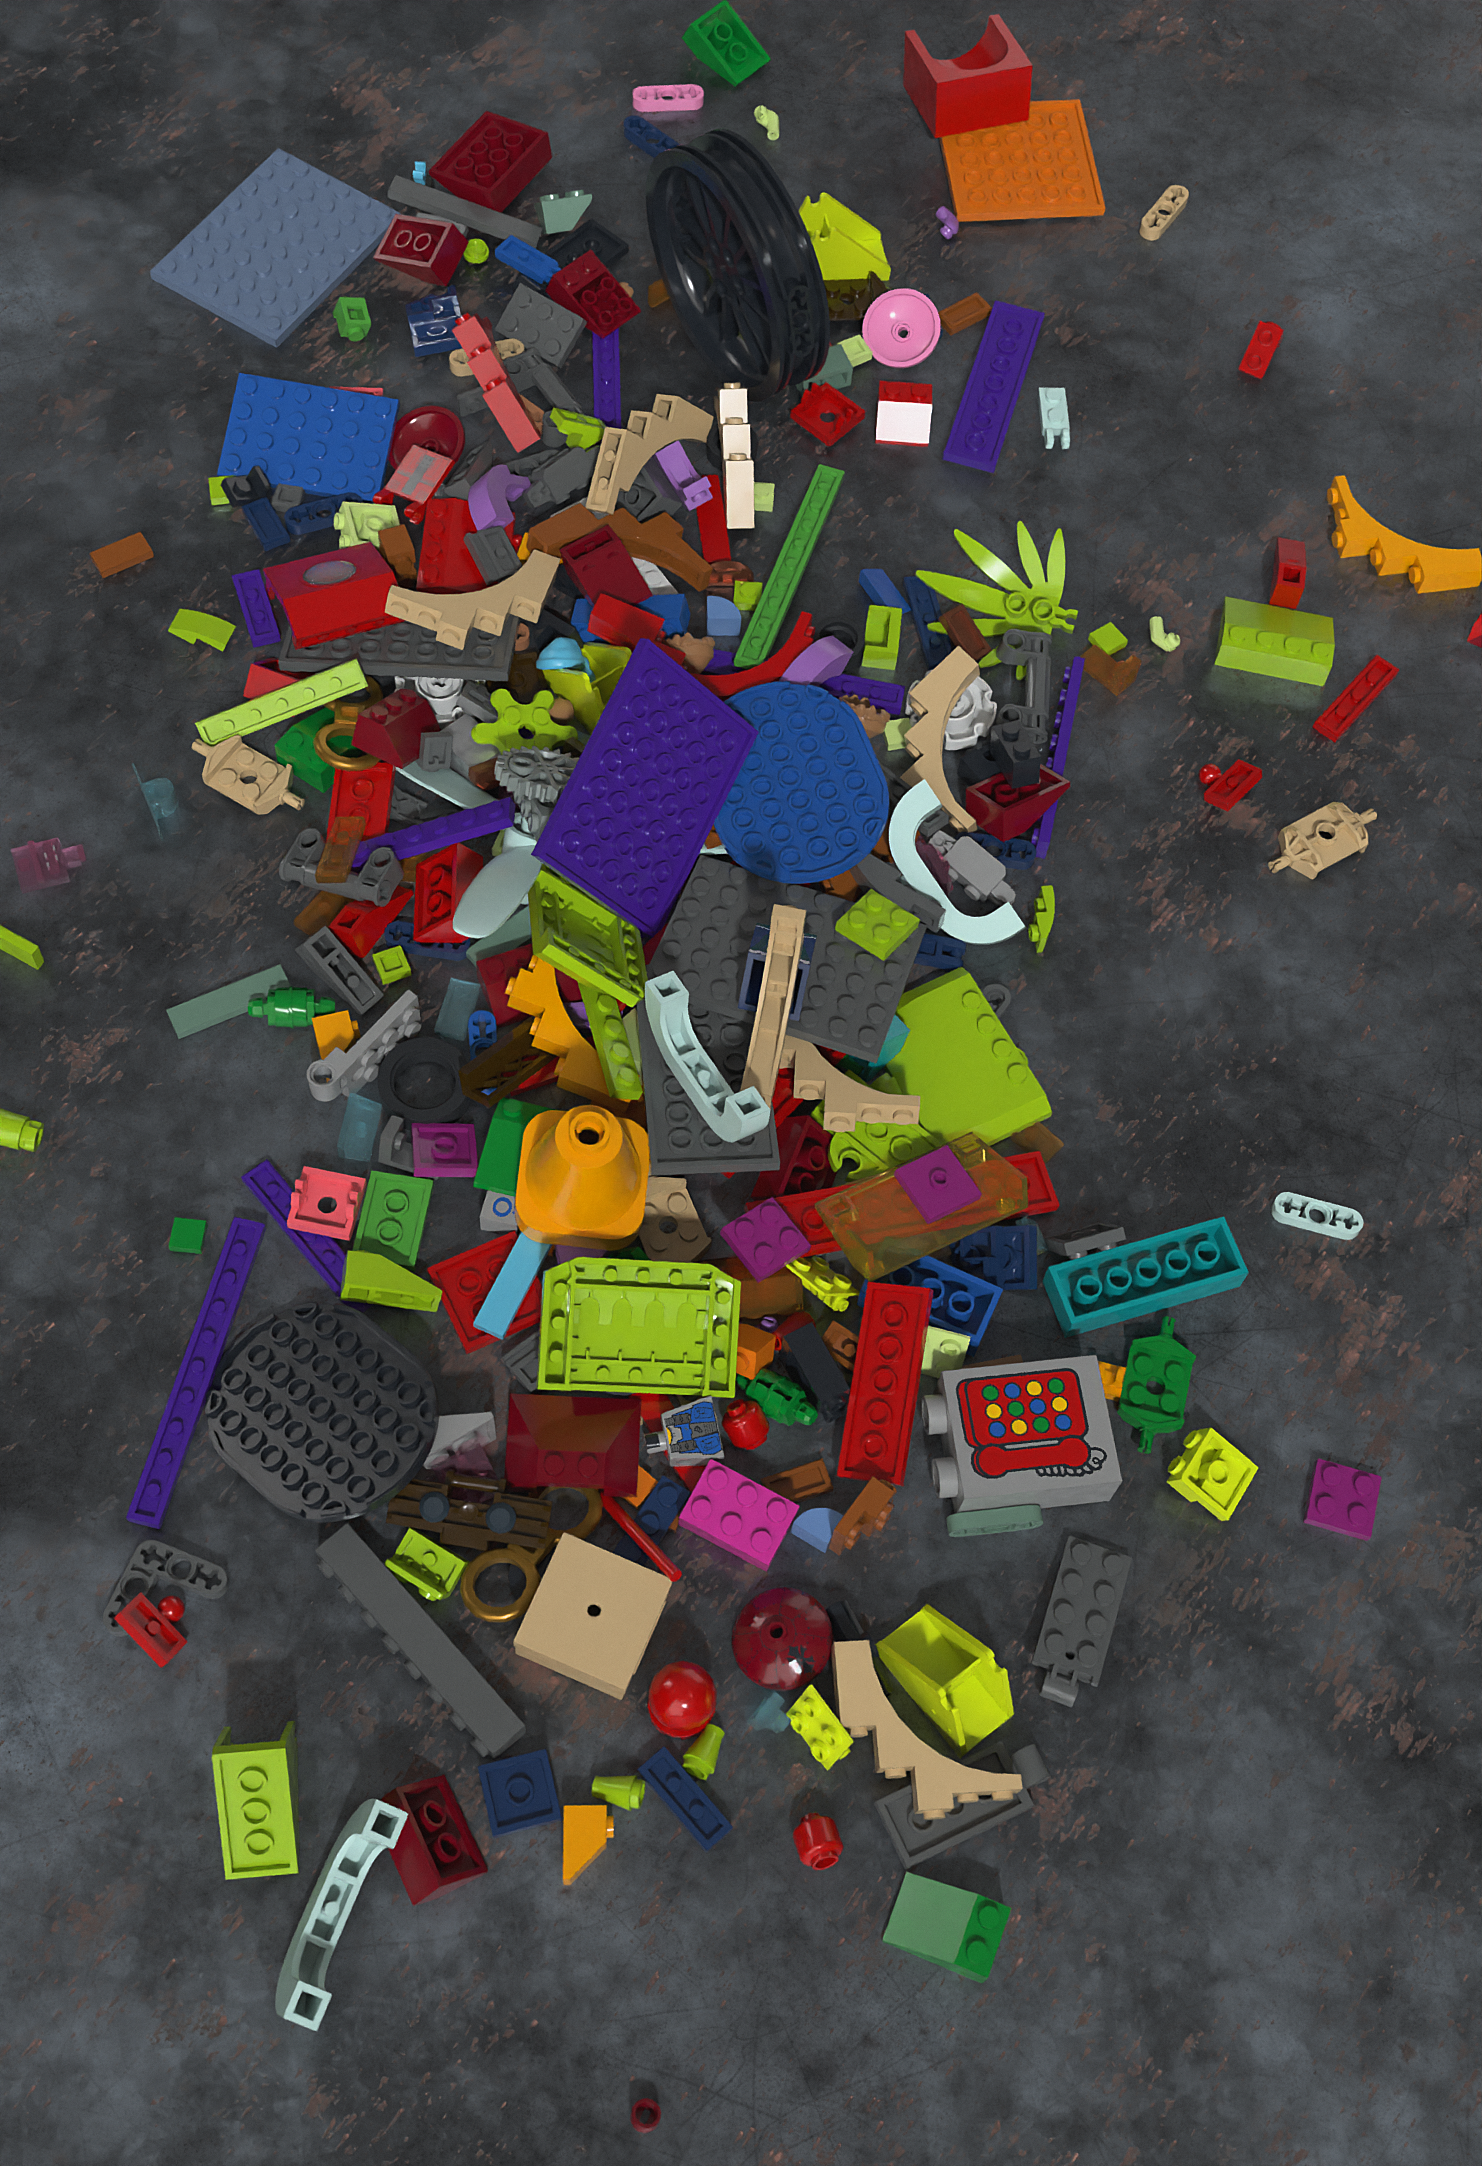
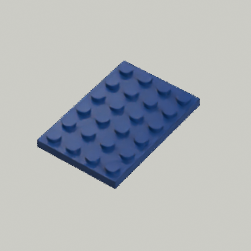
M239 373L217 476H247L253 466H259L271 488H276L279 483L303 487L307 494L324 497L355 493L361 497L362 503L374 504L373 496L383 489L400 407L399 399Z

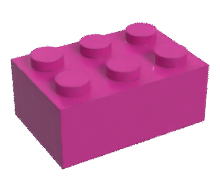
M710 1459L679 1516L678 1525L767 1572L800 1506Z

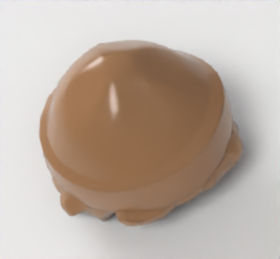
M686 632L683 637L674 635L672 639L663 641L664 645L686 653L684 665L688 667L687 672L701 674L708 663L714 658L713 648L715 641L711 637L704 636L698 639L694 638L689 632Z
M857 695L839 697V700L846 702L859 717L869 739L884 732L886 723L890 720V715L886 710H877L874 705L870 706L868 698L859 700Z

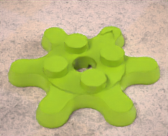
M506 689L495 690L490 696V702L498 713L497 720L494 723L476 724L471 730V737L476 743L482 745L492 744L499 749L501 755L503 751L510 752L511 748L520 750L521 746L528 749L536 746L539 750L548 747L549 751L553 752L555 748L564 746L565 740L573 736L577 740L579 737L577 730L573 726H561L555 724L550 719L549 712L553 708L555 701L552 693L547 690L537 692L532 702L527 705L516 702ZM526 726V729H529L534 737L532 739H524L519 735L518 730Z

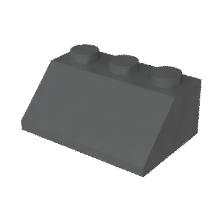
M651 457L636 476L629 492L619 491L614 511L624 507L640 524H643L664 512L672 516L683 503L654 458Z

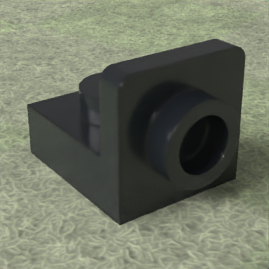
M253 466L247 476L224 478L221 483V487L232 507L244 506L262 499L270 489V485L259 466Z

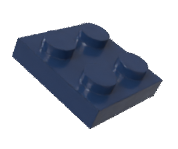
M546 1749L477 1766L493 1839L562 1821Z

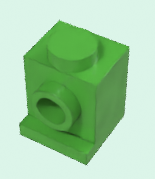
M339 297L333 311V317L337 320L340 336L349 337L351 341L362 340L367 336L371 327L365 298Z

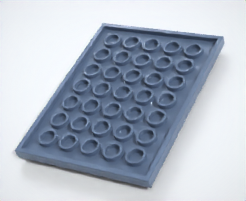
M278 148L150 271L151 278L277 348L381 243L395 214L401 213Z

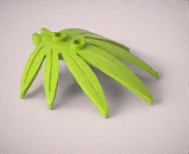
M1019 521L1017 523L1019 555L1025 574L1032 585L1031 589L997 556L958 529L954 530V537L970 560L987 577L1012 594H1007L995 588L955 576L922 570L916 571V576L922 582L951 601L963 604L964 607L984 614L1005 618V620L973 619L983 637L1004 635L1010 629L1044 632L1051 635L1052 629L1061 628L1066 633H1073L1074 625L1067 624L1065 619L1072 618L1076 620L1078 610H1064L1059 607L1065 580V548L1060 528L1057 529L1050 547L1047 562V582H1045L1042 564L1034 542L1023 522ZM941 622L929 623L927 625V628L931 631L948 635ZM997 647L978 663L979 668L1001 663L997 657ZM1018 665L1016 679L1021 680L1026 676V666Z

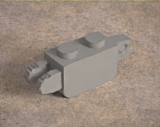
M941 830L935 833L927 846L934 853H939L938 858L942 863L941 871L945 877L952 882L957 880L965 887V893L975 901L979 899L985 903L989 899L996 906L999 905V908L1007 902L1012 906L1016 894L1003 881L1006 876V869L1002 863L969 836L960 837L957 841Z

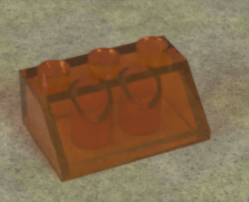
M738 1256L698 1260V1263L711 1264L723 1273L741 1282L739 1317L757 1319L765 1314L791 1315L795 1311L804 1310L802 1279L786 1266L758 1283Z

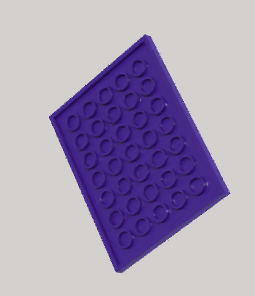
M640 638L531 855L612 913L638 928L643 935L651 939L663 928L759 732L649 639Z

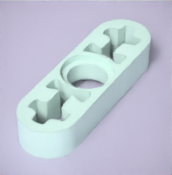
M1291 1192L1279 1194L1271 1206L1272 1216L1280 1223L1344 1240L1355 1238L1363 1227V1218L1354 1209ZM1283 1203L1289 1204L1290 1213L1284 1212ZM1301 1206L1305 1207L1301 1217H1299ZM1313 1209L1321 1211L1325 1216V1221L1321 1223L1313 1221L1309 1216V1211ZM1333 1215H1335V1218L1333 1219V1221H1335L1334 1224L1329 1225ZM1344 1219L1350 1220L1351 1229L1345 1228Z

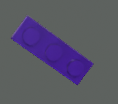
M259 569L232 575L235 591L253 648L280 642V634Z

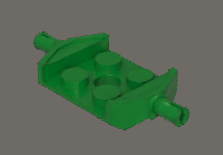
M1168 1316L1162 1317L1160 1334L1158 1336L1134 1339L1132 1341L1117 1413L1123 1421L1139 1429L1138 1433H1141L1137 1450L1142 1453L1145 1448V1454L1151 1453L1153 1437L1156 1433H1171L1182 1428L1185 1420L1183 1415L1192 1365L1196 1360L1195 1354L1173 1339L1172 1335L1176 1320L1172 1317L1169 1320ZM1150 1381L1158 1382L1163 1389V1393L1160 1395L1151 1394L1147 1390L1146 1383Z

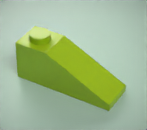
M365 1250L347 1251L343 1265L340 1300L430 1312L437 1311L442 1297L441 1289L380 1254H373Z

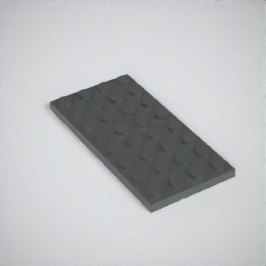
M510 614L501 636L473 627L463 650L436 641L437 631L406 620L405 622L295 650L292 642V631L289 625L278 663L280 670L322 672L357 658L363 673L367 675L508 681L521 618Z
M644 997L636 1005L651 1175L779 1170L780 1158L773 1102L770 1108L769 1122L764 1129L735 1142H727L720 1138L704 1120L666 1063L652 1032ZM688 1004L689 1019L699 1043L734 1094L740 1092L754 1024Z

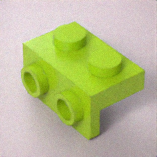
M409 1527L393 1557L388 1558L384 1565L391 1570V1573L398 1581L413 1583L419 1587L418 1592L422 1596L436 1601L437 1599L442 1600L450 1597L469 1561L417 1528Z

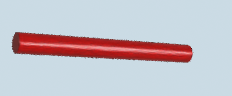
M604 1491L601 1492L600 1496L606 1511L671 1582L679 1580L682 1572L612 1496H603Z

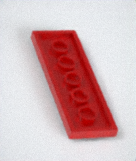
M868 1282L837 1470V1476L840 1478L869 1482L873 1476L879 1481L883 1479L892 1485H904L934 1292L930 1288Z

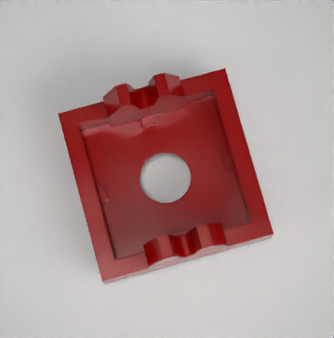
M827 382L821 387L814 383L812 384L811 391L808 389L804 391L801 403L791 410L790 418L828 447H831L865 418L866 411ZM822 413H832L835 416V420L824 422L821 420L820 415Z

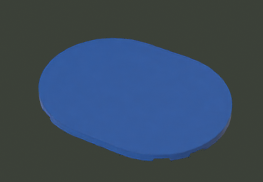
M790 681L770 682L753 686L724 701L727 706L759 732L713 824L726 852L740 866L755 875L771 881L791 884L812 883L830 879L861 862L876 846L886 827L889 814V792L884 773L870 740L853 709L846 702H841L823 688L811 684L807 686L791 684Z

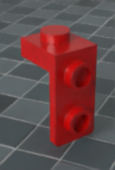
M1259 322L1239 366L1240 372L1258 379L1264 377L1276 348L1280 346L1283 340L1284 330L1279 325L1273 322Z

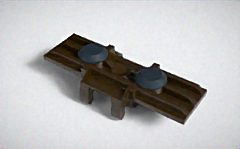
M448 1469L444 1484L412 1479L406 1487L389 1500L386 1523L440 1532V1543L446 1546L471 1547L484 1552L490 1550L491 1543L489 1541H498L545 1549L553 1501L507 1494L508 1478L501 1477L500 1480L458 1474L455 1469ZM454 1487L495 1493L493 1504H481L453 1498Z

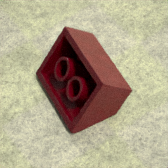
M401 688L358 714L351 745L403 769L419 758L421 733L440 732L442 730L427 700L417 696V693L413 690Z
M532 943L476 961L477 979L490 1012L495 1017L497 1029L526 1020L532 1016L507 1006L510 995L505 994L511 976L517 978L521 968L524 970L528 969L533 956ZM554 967L556 984L562 1003L583 1001L578 982Z
M809 1115L786 1117L776 1131L780 1158L779 1170L760 1171L750 1197L754 1201L831 1188L837 1172L834 1173L828 1160V1145L833 1136L826 1130H823Z
M445 1775L396 1787L379 1800L409 1813L394 1849L388 1848L413 1906L440 1898L488 1872Z

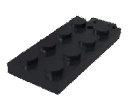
M591 218L548 250L545 255L554 259L558 263L559 268L563 269L589 250H592L608 269L629 253V245ZM518 273L513 285L514 293L519 284L522 283L553 301L545 291L548 286L547 282L538 283L525 274Z

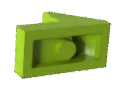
M553 407L550 418L557 425V429L560 432L568 435L566 444L569 448L580 447L585 450L603 439L606 425L599 418Z

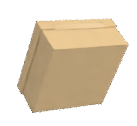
M564 1532L513 1641V1646H516V1654L622 1700L657 1625L673 1582L662 1574Z

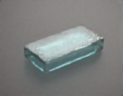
M451 978L434 1028L436 1035L461 1041L465 1040L468 1031V1020L474 1013L481 991V984Z

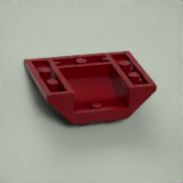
M510 1394L504 1478H508L507 1492L537 1493V1486L604 1489L603 1496L637 1498L641 1400Z

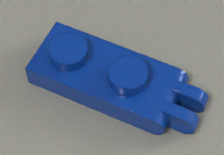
M512 235L495 249V258L538 283L545 281L549 284L552 276L561 270L554 259Z

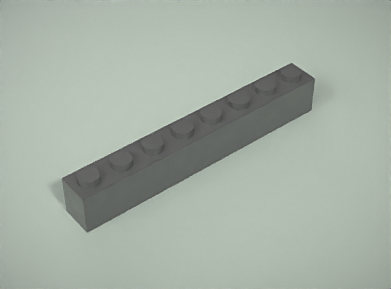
M348 1523L315 1549L319 1559L316 1565L328 1579L332 1576L335 1577L341 1584L337 1589L349 1604L355 1600L362 1608L359 1615L371 1629L377 1626L382 1631L384 1636L381 1640L393 1654L397 1651L402 1654L407 1660L403 1663L406 1670L414 1679L422 1677L428 1684V1687L425 1689L427 1694L437 1705L443 1702L448 1707L451 1713L447 1716L460 1731L464 1728L468 1730L474 1737L470 1741L482 1757L488 1754L495 1761L526 1733L524 1723Z

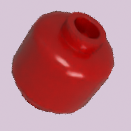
M738 1399L727 1406V1412L723 1415L721 1424L733 1445L738 1448H745L746 1450H752L762 1445L767 1439L770 1423L759 1404L751 1400L744 1401L743 1399Z
M819 1813L807 1814L800 1819V1824L794 1829L792 1834L799 1858L804 1865L812 1867L814 1870H823L838 1862V1856L842 1853L844 1847L833 1818L820 1816Z

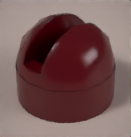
M648 2098L638 2100L630 2113V2121L633 2128L644 2134L653 2131L661 2119L659 2105ZM644 2109L651 2112L645 2124L639 2121Z

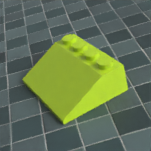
M1225 596L1214 665L1324 686L1333 664L1335 647L1333 618Z

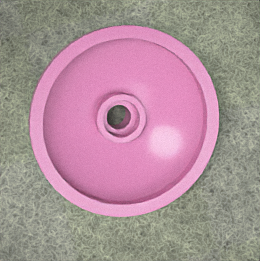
M895 289L879 296L868 308L862 325L863 339L873 352L872 356L874 359L892 368H908L924 361L935 349L941 332L940 317L935 305L924 294L912 289ZM906 330L908 332L907 336L904 338L899 337V333Z

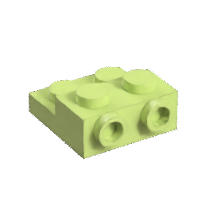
M342 502L339 512L334 515V528L341 531L339 539L340 549L371 542L380 553L378 531L400 525L394 505Z

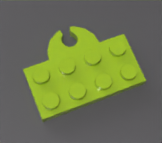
M850 1069L844 1074L852 1080L873 1089ZM824 1099L810 1115L823 1128ZM856 1121L855 1132L827 1130L833 1135L828 1145V1160L834 1173L841 1168L842 1159L852 1158L857 1163V1170L848 1173L844 1180L846 1182H852L882 1172H886L889 1177H894L896 1169L944 1147L942 1143L918 1124L899 1125L897 1123L880 1122L871 1124Z

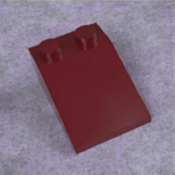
M395 214L373 258L382 264L426 283L447 286L469 241L453 223Z
M1040 764L1039 783L1011 789L1001 772L966 788V812L976 821L977 826L1005 842L1026 832L1070 787V781Z

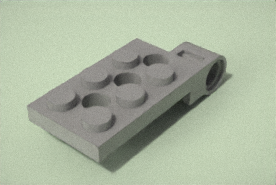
M408 989L347 1053L336 1046L324 1060L313 1062L307 1069V1080L312 1096L319 1101L326 1102L335 1099L342 1092L351 1099L368 1081H373L378 1076L381 1063L387 1054L399 1044L408 1039H413L419 1033L421 1017L418 996ZM322 1078L331 1079L327 1083H318Z

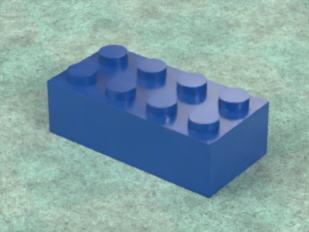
M885 1237L860 1290L857 1305L864 1308L868 1282L930 1288L934 1292L928 1326L970 1336L966 1354L974 1357L1003 1289Z

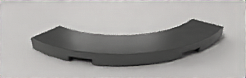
M394 785L390 819L409 828L410 826L452 815L465 809L448 807L440 809L428 806V803L402 792ZM491 833L485 834V835H482V836H479V837L489 836V835H491Z

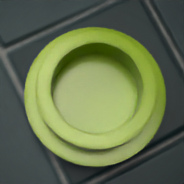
M471 239L463 255L471 263H482L489 257V248L483 240Z

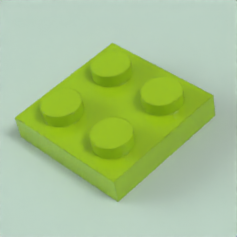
M870 889L836 922L835 930L884 961L918 928L920 919L873 889Z

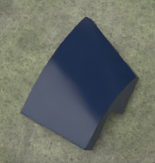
M455 285L449 286L448 292L440 296L430 294L405 305L415 357L462 348L452 331L453 327L457 325L455 320L461 316Z
M962 1226L959 1229L940 1232L941 1237L946 1238L952 1253L949 1257L953 1266L957 1269L998 1286L1003 1290H1037V1226Z

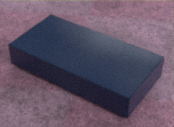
M267 497L241 506L242 513L265 552L290 542L288 532Z

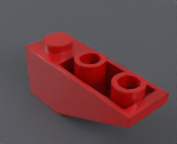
M1277 538L1269 604L1292 609L1297 608L1304 591L1306 578L1305 542Z
M397 886L390 901L384 907L377 906L373 901L366 899L364 901L355 900L344 906L328 928L349 954L364 958L382 936L386 926L396 918L414 893L411 889Z

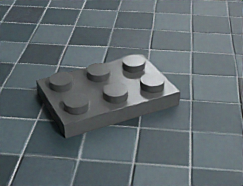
M520 283L494 330L508 339L521 341L527 350L536 348L540 352L541 358L561 369L587 321Z

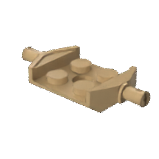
M238 734L215 745V747L209 746L200 739H196V742H193L192 750L206 757L202 773L203 781L206 785L258 815L268 814L279 804L283 805L284 803L296 808V810H300L303 807L305 800L290 792L293 783L292 765L287 764L285 768L243 744L242 738ZM247 776L257 778L254 783L245 784L242 782Z
M1332 802L1281 829L1278 836L1282 856L1268 863L1269 869H1272L1271 872L1276 873L1286 866H1290L1313 880L1319 871L1358 850L1360 853L1365 851L1368 846V832L1364 825L1377 819L1376 812H1373L1374 809L1370 808L1361 814L1353 813L1345 804ZM1319 831L1329 832L1332 835V839L1322 838L1319 835Z
M649 1163L645 1211L641 1230L638 1234L646 1255L651 1261L696 1263L711 1248L712 1240L710 1237H707L686 1189L687 1182L684 1178L651 1175ZM669 1221L677 1226V1230L667 1234L662 1232L659 1226L663 1222Z

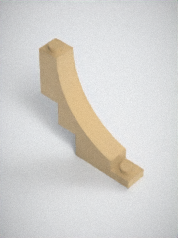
M656 394L652 413L631 410L627 429L605 427L585 508L591 512L613 515L619 491L629 492L642 467L659 449L680 439L707 443V437L714 417L679 396Z

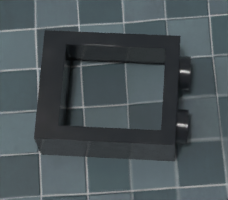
M811 1322L784 1335L779 1360L791 1381L800 1385L804 1390L807 1402L815 1407L818 1413V1417L814 1421L815 1424L824 1420L826 1423L837 1420L843 1415L842 1411L845 1410L850 1388L814 1324Z

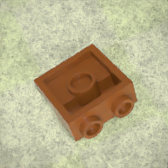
M872 1476L835 1527L829 1549L840 1556L845 1548L851 1550L861 1536L860 1532L868 1537L871 1536L875 1529L881 1532L891 1518L890 1513L895 1507L892 1503L893 1496L897 1492L896 1488L886 1480L881 1479L879 1481Z

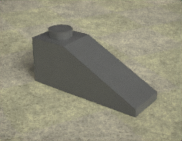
M489 440L467 452L444 488L450 498L468 501V493L472 484L492 469V444Z
M326 925L318 929L294 949L310 969L360 1015L364 1014L384 996Z

